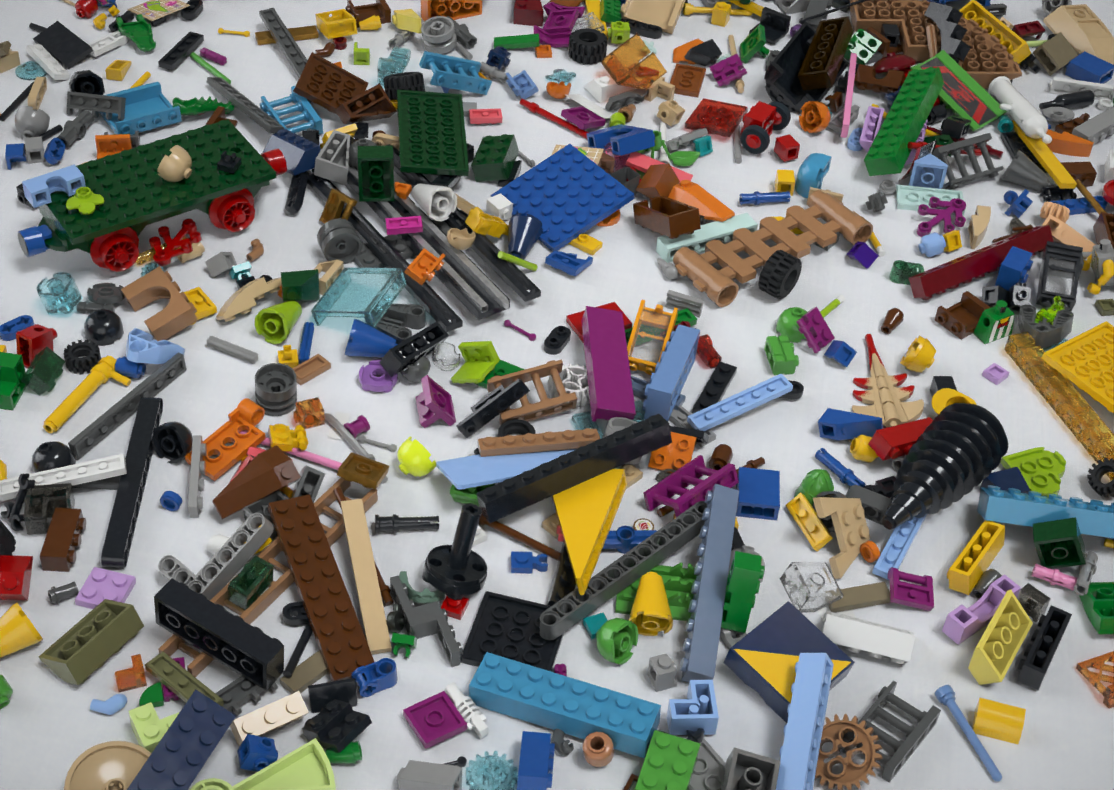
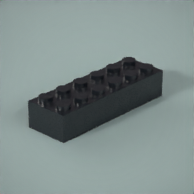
M172 578L154 596L156 624L267 691L284 672V645L281 641L266 635L260 628L246 623L240 616L226 611L223 606L211 602L203 594L189 589L185 583H179Z

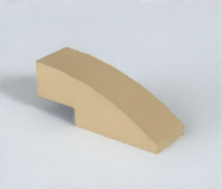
M977 205L975 215L971 216L968 227L971 249H975L984 239L991 216V207Z

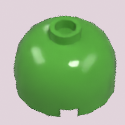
M798 307L784 310L777 320V333L779 331L781 336L787 335L790 342H801V339H805V336L798 330L799 326L796 321L801 319L807 311Z
M621 618L606 621L596 633V644L599 653L604 659L620 665L626 663L632 657L633 653L630 651L633 645L637 646L638 642L636 624Z

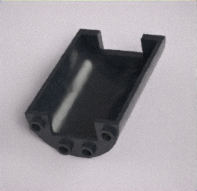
M806 21L768 66L764 77L766 79L765 88L771 100L784 104L791 113L795 111L801 114V107L806 102H821L831 89L830 87L803 91L798 74L810 46L808 40L816 33ZM844 58L841 63L838 74L836 76L835 82L846 69V67L849 65V63Z

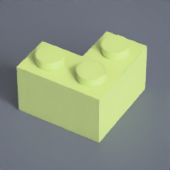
M152 702L129 710L131 727L139 746L152 753L180 712L159 720Z

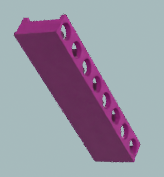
M586 306L581 322L592 422H596L597 419L610 420L614 417L633 420L636 411L623 314L620 311Z

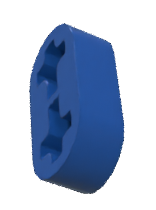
M53 138L48 143L44 153V158L48 163L56 165L62 159L65 151L64 142L59 138Z
M22 315L0 325V338L3 341L16 339L17 332L34 325L33 318L30 315Z

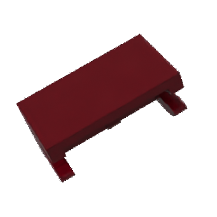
M1039 21L1014 25L1012 31L1021 38L1037 35L1036 39H1040L1045 29Z

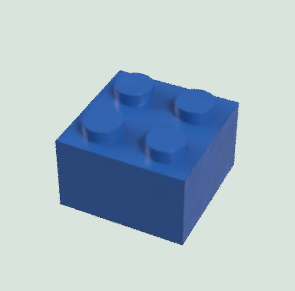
M1012 246L1001 264L995 286L999 285L1009 291V288L1016 283L1026 284L1029 277L1027 272L1030 271L1033 264L1031 260L1033 253Z

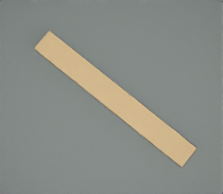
M362 498L341 501V510L366 641L371 654L391 652L392 647Z

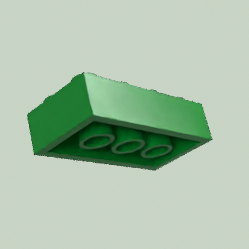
M619 0L600 1V19L611 24V22L621 20V3Z

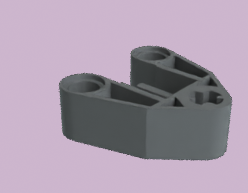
M392 303L372 307L367 311V324L396 339V344H400L412 337V331L408 328L419 330L425 327L426 309L421 305Z
M1022 305L1019 309L1018 326L1022 337L1032 346L1046 348L1060 343L1071 332L1074 314L1068 310H1060L1054 318L1053 325H1050L1047 319L1035 323L1036 307Z

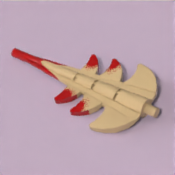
M865 335L871 377L854 378L853 383L861 388L871 390H854L853 396L862 403L873 405H853V413L882 418L883 426L886 428L917 420L923 412L924 400L902 402L911 397L915 386L897 387L905 382L907 374L888 376L875 348L872 335Z

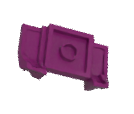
M549 2L543 6L548 15L542 29L534 25V34H539L540 44L550 45L551 48L569 47V37L577 18H582L586 8L566 7Z

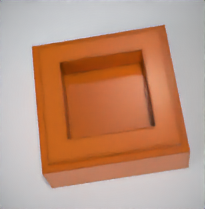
M550 45L535 47L537 58H552Z

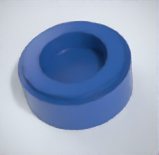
M165 491L160 498L161 505L169 511H177L183 502L182 498L173 491Z

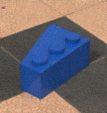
M522 732L517 790H547V788H552L555 744L550 743L551 733Z

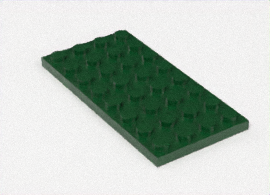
M397 90L400 172L468 176L469 165L462 94Z

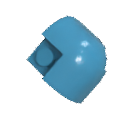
M813 153L806 157L796 177L795 190L799 195L808 198L810 187L821 189L823 178L830 168L831 156Z

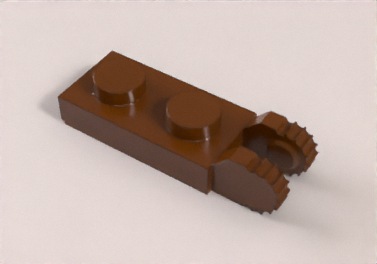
M1085 113L1080 117L1056 125L1055 131L1060 134L1064 131L1072 134L1073 128L1088 121L1090 115Z

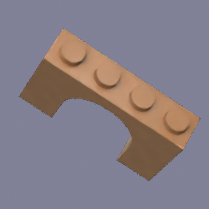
M160 266L121 289L127 302L135 312L157 299H170L168 305L162 311L144 321L150 333L157 341L170 338L198 320L195 315L197 310L192 302L187 303L189 300L185 293L179 292L181 289L175 281L171 282L173 279L168 271L164 272Z

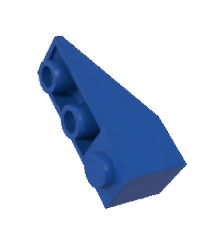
M828 408L818 420L820 437L846 440L857 438L859 435L873 437L877 430L883 429V422L880 417Z

